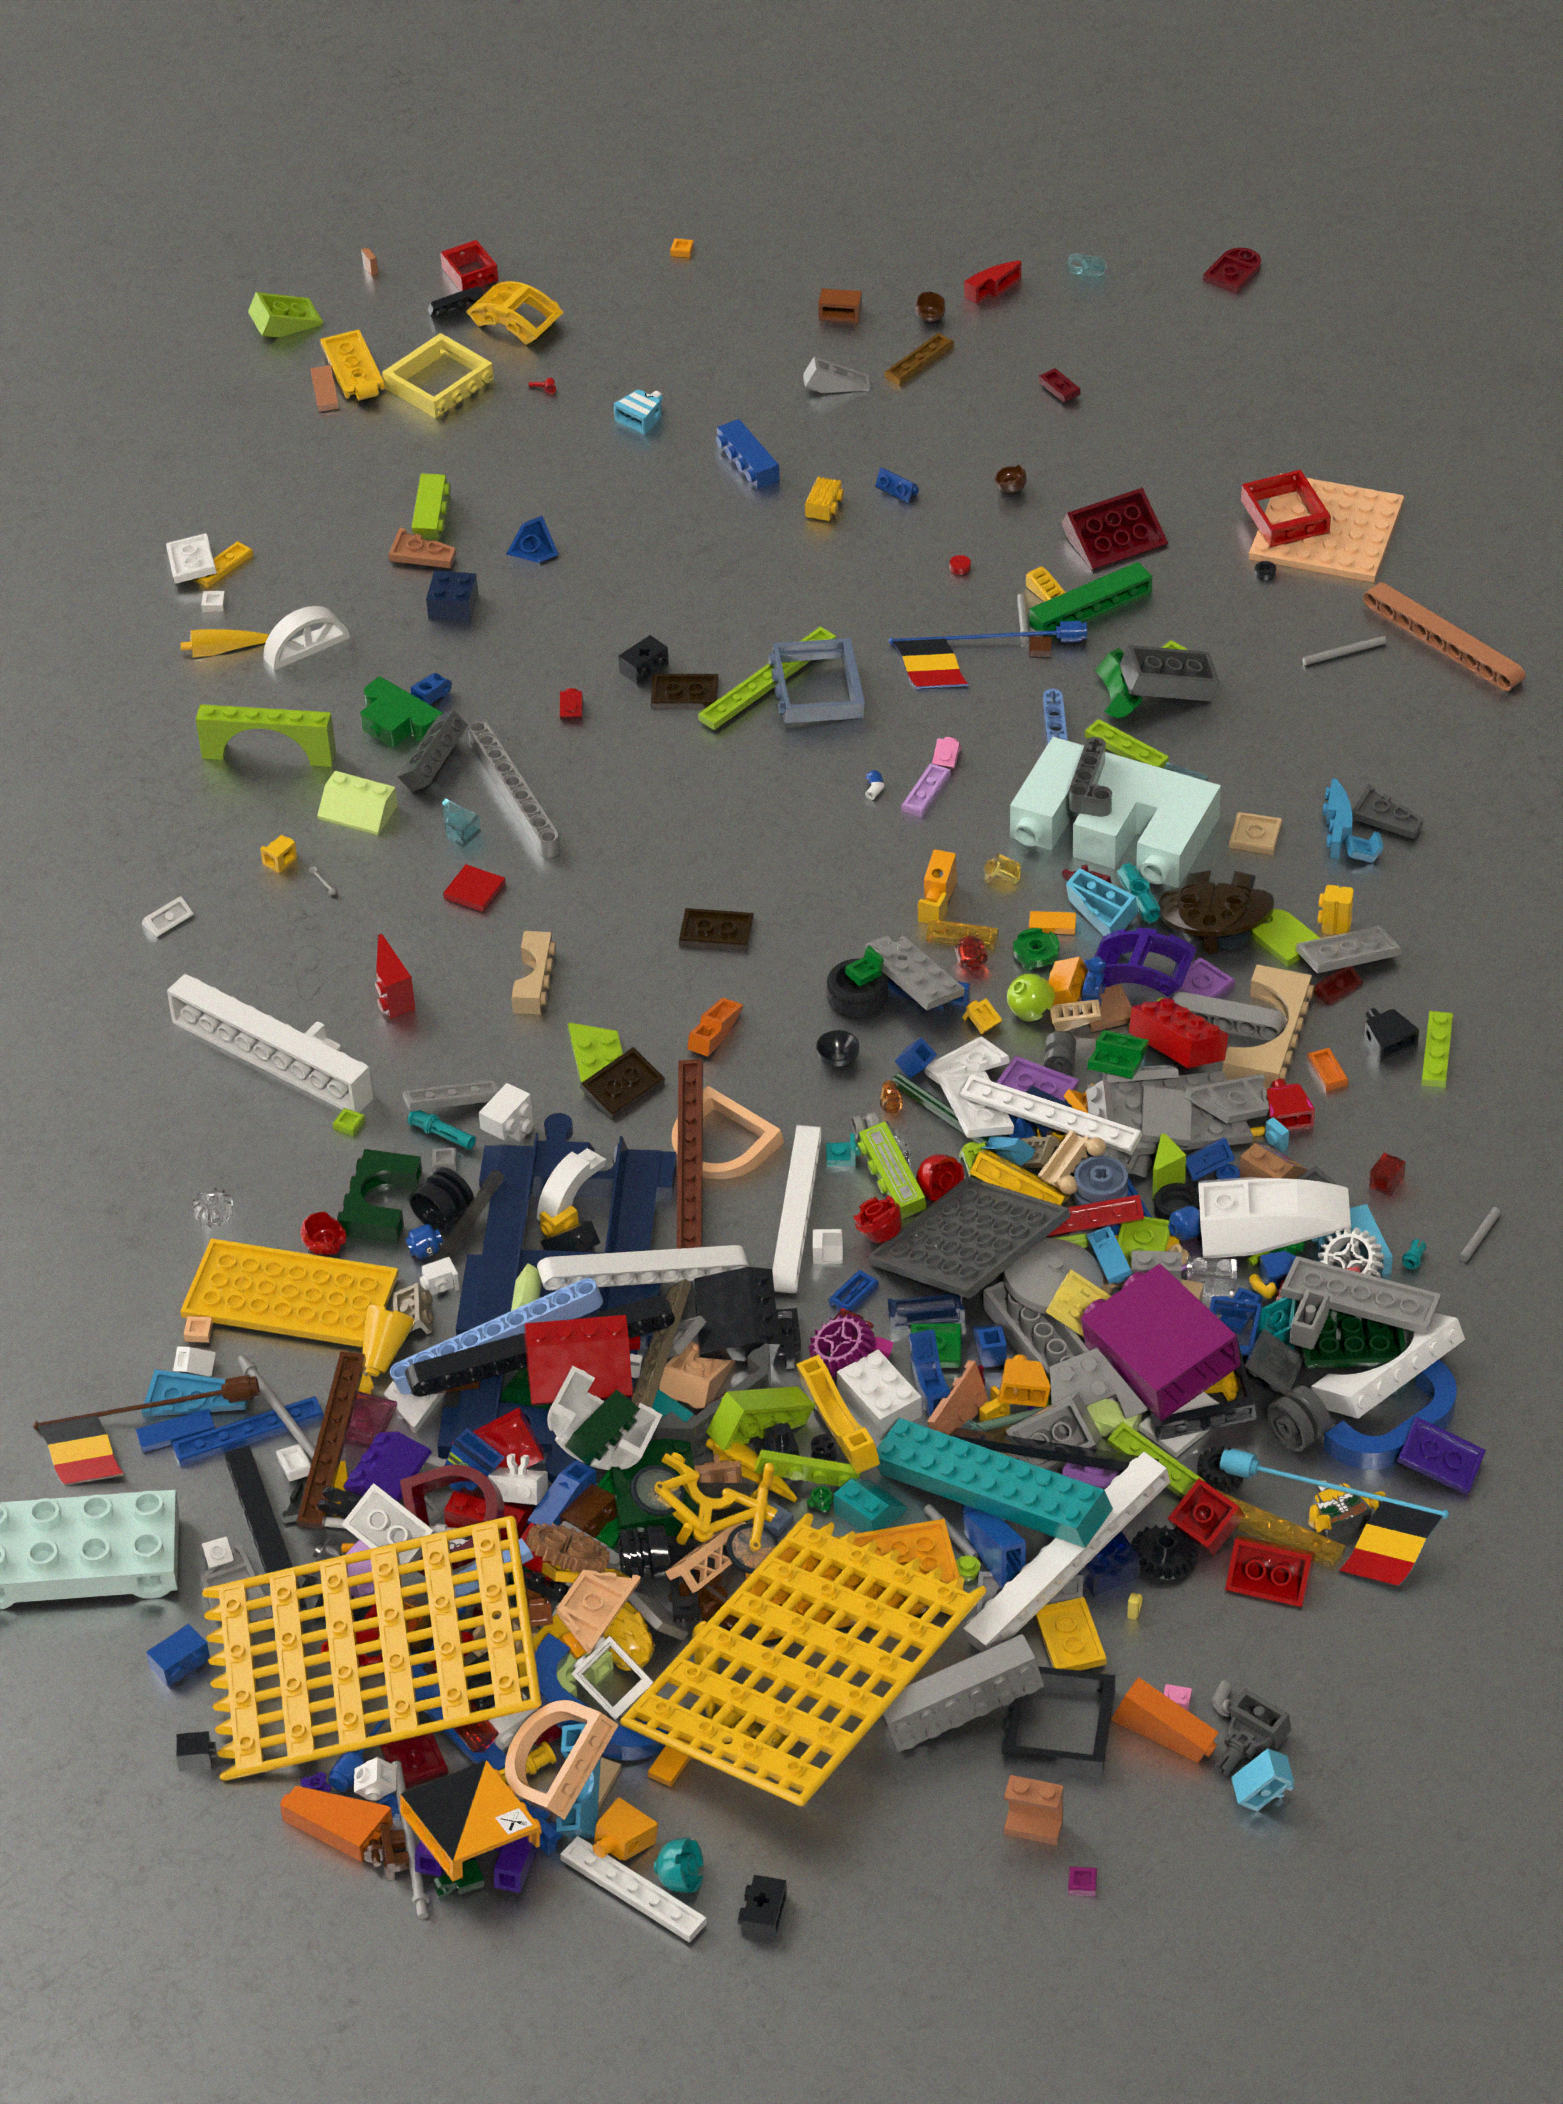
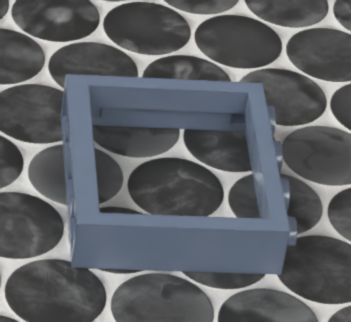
M851 638L773 643L772 654H769V665H773L774 668L772 669V680L777 683L775 685L776 698H780L778 709L779 714L783 715L785 723L863 718L865 701ZM842 658L851 701L790 705L781 662Z

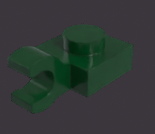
M475 1859L463 1863V1878L452 1881L446 1875L434 1879L436 1884L434 1890L438 1898L448 1896L454 1889H457L460 1895L485 1886L484 1877Z

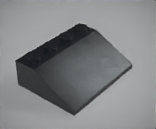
M744 1267L694 1278L696 1317L702 1316L706 1321L705 1325L698 1332L700 1357L748 1362L747 1356L753 1350L760 1348L766 1343L769 1345L770 1364H773L780 1343L772 1269Z

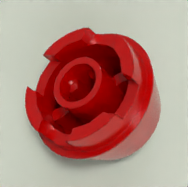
M887 1196L886 1199L879 1201L877 1197L867 1200L859 1206L861 1210L859 1214L854 1215L856 1229L873 1243H882L892 1239L902 1228L900 1205L891 1196Z

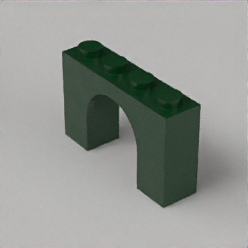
M364 1149L362 1158H358L356 1163V1174L350 1179L349 1194L346 1193L344 1196L343 1211H339L337 1221L346 1231V1237L399 1243L404 1228L402 1210L374 1206L367 1203L365 1198L372 1191L383 1187L417 1189L423 1173L421 1156Z

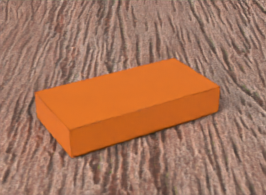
M1330 1048L1307 1054V1060L1326 1092L1348 1086V1078Z

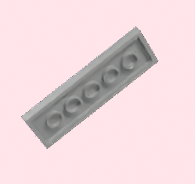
M1296 1256L1281 1288V1296L1298 1301L1302 1300L1308 1288L1328 1293L1330 1295L1329 1309L1422 1334H1427L1441 1301V1294L1298 1256Z

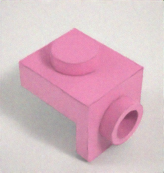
M951 737L938 738L932 764L955 770L958 753L962 750L957 739Z

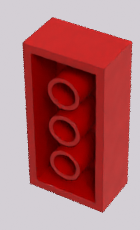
M1162 998L1160 1001L1143 1002L1142 1005L1132 1006L1129 1033L1135 1037L1148 1039L1150 1046L1183 1066L1192 1068L1225 1060L1229 1034L1219 1029L1217 1025L1205 1021L1203 1017L1193 1014L1188 1008L1176 1004L1173 999Z

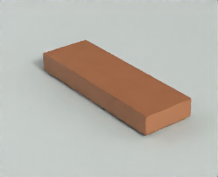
M331 365L310 368L318 412L339 409Z

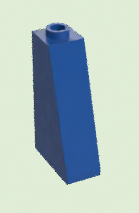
M981 1510L964 1514L966 1537L1000 1588L1003 1589L1004 1585L1012 1581L1026 1565L1025 1540L1000 1517Z

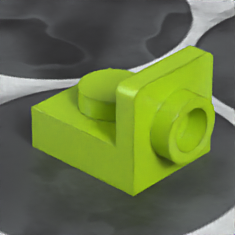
M976 1141L967 1143L959 1153V1158L964 1160L969 1177H974L969 1172L979 1152L985 1150L981 1148L986 1146L985 1142L979 1144Z

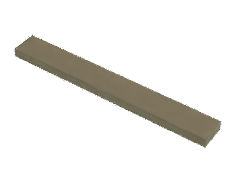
M683 1279L667 1291L666 1298L675 1316V1321L670 1327L653 1333L631 1399L636 1406L640 1403L651 1408L653 1406L692 1285L687 1279Z

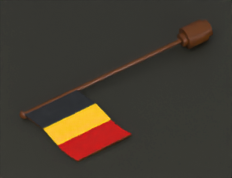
M250 1375L225 1379V1384L221 1385V1390L38 1423V1421H35L33 1428L37 1431L40 1430L48 1444L55 1471L65 1486L118 1477L125 1474L115 1461L109 1437L98 1417L222 1395L223 1399H228L230 1404L253 1400L255 1396H260L259 1383L256 1376L251 1377Z

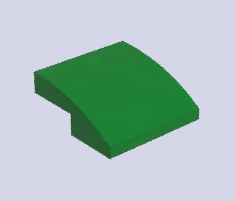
M1103 1030L1096 1040L1095 1051L1087 1062V1069L1133 1079L1142 1063L1149 1040Z

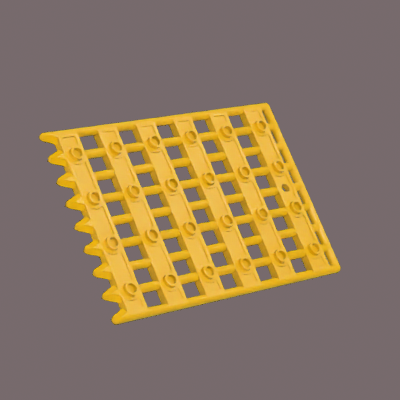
M806 1513L620 1720L622 1726L801 1807L806 1805L986 1593V1587L983 1585L970 1593L963 1591L962 1588L965 1580L962 1576L947 1584L941 1582L940 1579L943 1572L941 1567H937L925 1575L918 1572L921 1564L919 1558H915L905 1565L896 1563L899 1556L897 1549L879 1556L875 1554L878 1545L876 1540L857 1547L853 1545L856 1537L854 1531L836 1538L832 1536L835 1527L833 1522L819 1529H814L811 1527L813 1515L810 1513ZM789 1547L800 1552L791 1563L779 1559ZM810 1556L821 1561L812 1572L800 1568ZM831 1565L843 1570L833 1582L822 1577ZM853 1574L864 1579L855 1591L843 1586ZM758 1581L770 1585L760 1597L749 1593ZM874 1584L886 1588L877 1600L865 1596ZM780 1590L792 1594L782 1606L770 1602ZM896 1593L908 1597L899 1609L886 1605ZM801 1599L813 1603L804 1615L792 1611ZM918 1602L930 1607L920 1619L908 1614ZM823 1608L835 1613L825 1625L813 1620ZM940 1611L952 1616L943 1628L931 1624V1621ZM729 1614L740 1618L730 1631L719 1627L720 1623ZM845 1617L857 1622L847 1634L835 1630ZM750 1623L762 1628L752 1640L740 1636ZM866 1627L879 1631L869 1643L857 1639ZM771 1633L783 1637L773 1650L761 1645ZM888 1636L900 1640L891 1653L879 1649ZM793 1642L805 1647L795 1659L783 1655ZM910 1646L923 1650L913 1663L901 1658ZM698 1648L709 1652L700 1665L688 1661ZM815 1651L827 1656L817 1668L805 1664ZM719 1658L731 1662L721 1675L709 1670ZM837 1661L848 1665V1668L839 1678L827 1674ZM741 1667L753 1672L743 1684L731 1680ZM858 1671L871 1675L861 1688L849 1683ZM762 1677L775 1681L764 1694L753 1690V1687ZM881 1680L893 1685L883 1698L871 1693ZM667 1683L679 1687L668 1700L657 1696L659 1691ZM785 1686L796 1691L786 1704L774 1699ZM689 1692L700 1697L690 1710L678 1705ZM806 1696L818 1700L809 1713L796 1709ZM710 1702L722 1706L712 1719L700 1715ZM828 1706L841 1710L831 1723L818 1718ZM732 1711L744 1716L734 1729L722 1725ZM851 1715L863 1720L853 1733L841 1728ZM637 1717V1718H639V1719H641V1720H643V1721H646V1722H648V1723L645 1725V1724H643V1723H641V1722H638V1721H636V1720H634V1719ZM754 1721L766 1726L755 1739L743 1734ZM657 1727H659V1728H661V1729H663V1730H665V1731H668L669 1733H668V1734H665V1733H663V1732H661V1731H658V1730H656V1729H657ZM776 1731L788 1736L777 1749L765 1744ZM681 1737L685 1740L690 1741L691 1743L687 1744L683 1741L678 1740V1738ZM798 1741L810 1746L800 1759L787 1754ZM703 1747L707 1750L712 1751L713 1753L709 1754L703 1750H700V1748ZM820 1751L832 1756L822 1769L810 1764ZM722 1757L734 1761V1764L722 1760ZM744 1767H747V1768H749V1769H752V1770L756 1771L757 1773H756V1774H753V1773H751V1772L745 1770ZM767 1777L772 1778V1779L778 1781L779 1783H778V1784H775V1783H773V1782L767 1780L766 1778H767ZM789 1787L794 1788V1789L800 1791L801 1794L795 1793V1792L789 1790L788 1788H789Z
M513 1516L204 1588L202 1591L204 1597L220 1599V1604L207 1611L204 1617L207 1620L222 1621V1627L206 1636L208 1642L224 1644L222 1651L208 1659L210 1665L226 1666L227 1671L210 1682L213 1688L228 1689L229 1695L212 1705L215 1711L231 1712L230 1719L215 1727L217 1734L233 1735V1741L217 1751L219 1757L233 1758L236 1763L219 1775L222 1781H229L507 1716L541 1706L542 1702L516 1519ZM506 1528L508 1539L501 1541L500 1529ZM473 1536V1548L450 1553L449 1541ZM422 1547V1560L400 1565L398 1553ZM510 1550L511 1562L504 1563L503 1551ZM476 1558L477 1570L453 1575L452 1563ZM371 1559V1572L349 1577V1564ZM425 1570L426 1582L402 1587L401 1575ZM315 1572L321 1573V1584L298 1589V1576ZM513 1572L514 1584L507 1586L506 1573ZM479 1580V1593L456 1598L455 1585ZM374 1582L375 1594L355 1599L351 1598L350 1587ZM270 1583V1596L248 1601V1588ZM428 1593V1605L405 1610V1597ZM323 1594L324 1606L301 1611L300 1599ZM516 1595L517 1607L510 1608L509 1596ZM482 1603L483 1615L459 1620L458 1608ZM376 1604L377 1617L354 1622V1609ZM272 1606L273 1618L250 1623L249 1611ZM497 1614H501V1615H502L501 1618H499V1619H497V1620L494 1619V1616H495V1615H497ZM430 1615L432 1627L408 1632L407 1620ZM325 1616L326 1629L303 1634V1621ZM519 1617L521 1630L514 1631L512 1619ZM485 1625L486 1638L462 1643L461 1631ZM379 1627L380 1639L357 1644L356 1632ZM275 1629V1641L252 1645V1633ZM433 1638L435 1650L411 1655L409 1643ZM328 1639L329 1651L306 1656L305 1644ZM522 1640L524 1653L517 1654L515 1642ZM488 1648L489 1661L465 1666V1653ZM382 1650L383 1662L359 1667L358 1655ZM277 1651L278 1663L255 1668L254 1656ZM436 1660L438 1673L414 1678L412 1666ZM331 1662L332 1674L308 1679L307 1667ZM525 1663L527 1676L520 1677L519 1664ZM491 1671L492 1684L468 1689V1676ZM385 1673L386 1685L362 1690L361 1678ZM279 1674L280 1686L257 1691L256 1679ZM439 1683L441 1696L421 1701L416 1700L415 1689ZM333 1685L334 1697L311 1702L310 1690ZM529 1686L530 1699L523 1700L522 1688ZM494 1694L496 1707L471 1713L470 1700ZM387 1696L389 1708L365 1714L364 1701ZM282 1697L283 1709L259 1715L258 1702ZM442 1707V1720L419 1725L418 1712ZM336 1708V1721L313 1726L312 1713ZM390 1719L391 1732L368 1737L366 1724ZM284 1720V1733L262 1738L261 1725ZM338 1731L340 1744L316 1749L315 1736ZM287 1744L288 1756L264 1761L263 1748Z

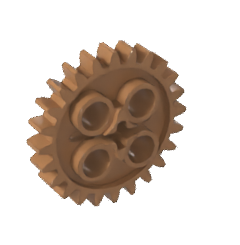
M543 1523V1525L536 1524V1527H531L526 1539V1545L530 1546V1551L535 1552V1556L543 1557V1561L552 1562V1566L559 1565L563 1570L568 1568L573 1573L575 1571L581 1573L583 1570H592L600 1573L605 1571L610 1559V1552L606 1551L607 1547L601 1546L600 1541H594V1537L585 1536V1532L578 1533L574 1528L568 1529L564 1525L557 1526L554 1523L551 1526Z

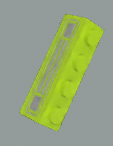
M884 1121L859 1132L860 1142L857 1143L862 1156L866 1155L868 1157V1168L872 1175H877L879 1179L877 1184L881 1193L891 1196L900 1205L901 1220L927 1209L925 1196L886 1122Z

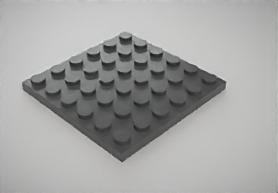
M967 1176L904 1226L895 1237L885 1241L870 1253L867 1259L870 1265L970 1299L988 1283L994 1281L1004 1270L1010 1268L1020 1257L1027 1254L1036 1244L1043 1241L1047 1235L1060 1227L1063 1222L1071 1217L1069 1208Z

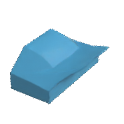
M990 1136L986 1146L981 1147L997 1152L999 1156L1018 1166H1022L1029 1161L1036 1150L1019 1138Z

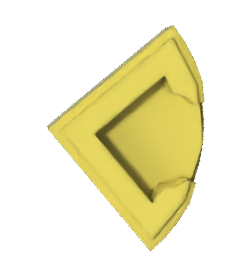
M1131 1593L1128 1600L1127 1618L1137 1620L1143 1602L1141 1594Z

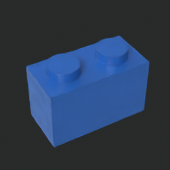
M187 1624L146 1651L149 1668L167 1687L175 1681L181 1680L196 1667L202 1666L210 1658L207 1642L190 1624Z

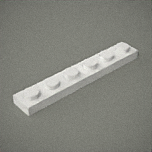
M579 1836L560 1854L561 1861L689 1943L707 1924L705 1916L609 1855H606L604 1858L598 1857L593 1851V1845Z

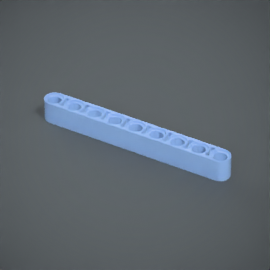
M585 1278L395 1363L390 1369V1375L400 1393L410 1394L412 1392L405 1376V1370L410 1365L524 1333L525 1323L570 1320L582 1317L601 1307L603 1303L602 1295L593 1279Z

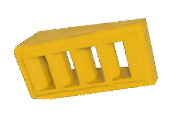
M1043 566L1026 574V587L1044 602L1052 599L1051 597L1054 595L1059 596L1066 593Z

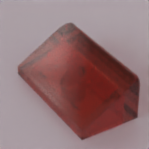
M1353 966L1345 967L1315 984L1314 995L1328 1005L1361 985L1363 981Z
M470 1700L471 1713L481 1711L476 1706V1704L472 1700ZM489 1720L453 1728L474 1753H484L499 1735V1732Z

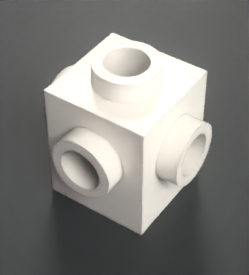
M376 1757L355 1768L354 1793L374 1802L396 1791L397 1767Z

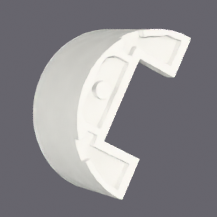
M572 1366L548 1412L547 1422L549 1430L554 1431L557 1436L555 1441L573 1458L586 1464L565 1446L573 1433L604 1401L587 1392L595 1378L585 1371ZM640 1403L638 1405L640 1410L635 1416L638 1421L629 1432L624 1430L621 1440L614 1447L610 1444L607 1447L609 1451L601 1461L595 1459L590 1466L603 1470H610L611 1467L620 1466L622 1470L635 1465L641 1459L662 1414Z

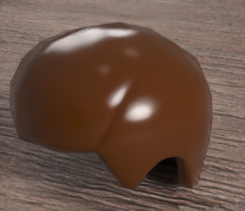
M922 292L918 295L915 311L921 320L932 323L939 321L944 316L946 308L945 299L934 292Z
M1020 465L1004 467L997 472L995 477L997 488L1007 494L1018 493L1024 488L1027 481L1026 471Z

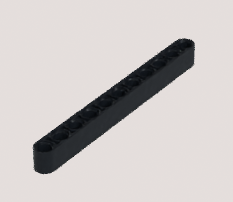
M661 1295L575 1318L626 1315L629 1339L668 1328L675 1321V1316L667 1298ZM524 1333L410 1365L405 1370V1376L412 1394L422 1397L526 1368L527 1359Z

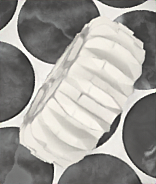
M1345 1227L1343 1235L1339 1230H1336V1238L1333 1239L1331 1236H1328L1327 1239L1330 1243L1328 1245L1321 1244V1247L1325 1250V1252L1318 1253V1257L1322 1259L1321 1263L1333 1266V1263L1337 1262L1344 1269L1359 1266L1360 1270L1364 1269L1361 1273L1378 1278L1381 1277L1377 1269L1384 1268V1264L1379 1261L1383 1260L1385 1256L1383 1253H1380L1382 1246L1376 1244L1377 1239L1374 1236L1369 1237L1370 1233L1364 1230L1361 1233V1230L1355 1227L1353 1232H1351L1349 1228ZM1359 1244L1367 1247L1369 1259L1360 1256ZM1346 1246V1249L1344 1251L1338 1252L1341 1248Z

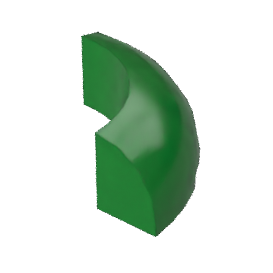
M1120 648L1109 652L1095 669V672L1104 681L1110 694V704L1104 712L1117 718L1130 714L1143 699L1141 695H1130L1120 667V662L1124 655Z

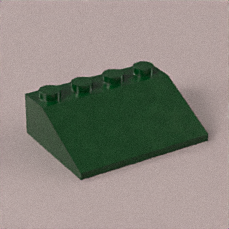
M1329 1309V1315L1327 1320H1325L1324 1327H1322L1321 1334H1319L1314 1348L1308 1349L1301 1346L1300 1348L1306 1368L1382 1366L1401 1355L1406 1350L1403 1328Z
M668 1438L649 1441L641 1459L635 1465L622 1470L620 1466L611 1467L619 1529L632 1531V1528L637 1527L638 1532H646V1526L664 1524L666 1535L678 1536L684 1524L673 1514L655 1516L639 1508L631 1494V1483L638 1471L653 1465L666 1467L679 1476L680 1473L662 1462L666 1453L670 1456L672 1453L682 1455L685 1459L684 1464L694 1470L689 1441ZM657 1471L643 1474L636 1484L640 1500L652 1509L666 1510L661 1503L652 1499L650 1494L657 1482H663L671 1479V1477ZM685 1490L683 1504L698 1516L699 1504L693 1501ZM679 1491L673 1492L672 1494L679 1499ZM691 1533V1535L689 1536V1538L693 1539L694 1536H693V1534Z

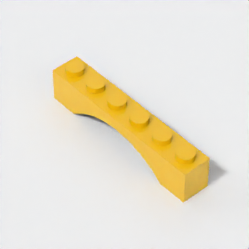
M816 1355L797 1363L796 1367L804 1391L816 1404V1410L856 1474L879 1465L880 1461L874 1440L867 1429L859 1425L848 1410L821 1357Z

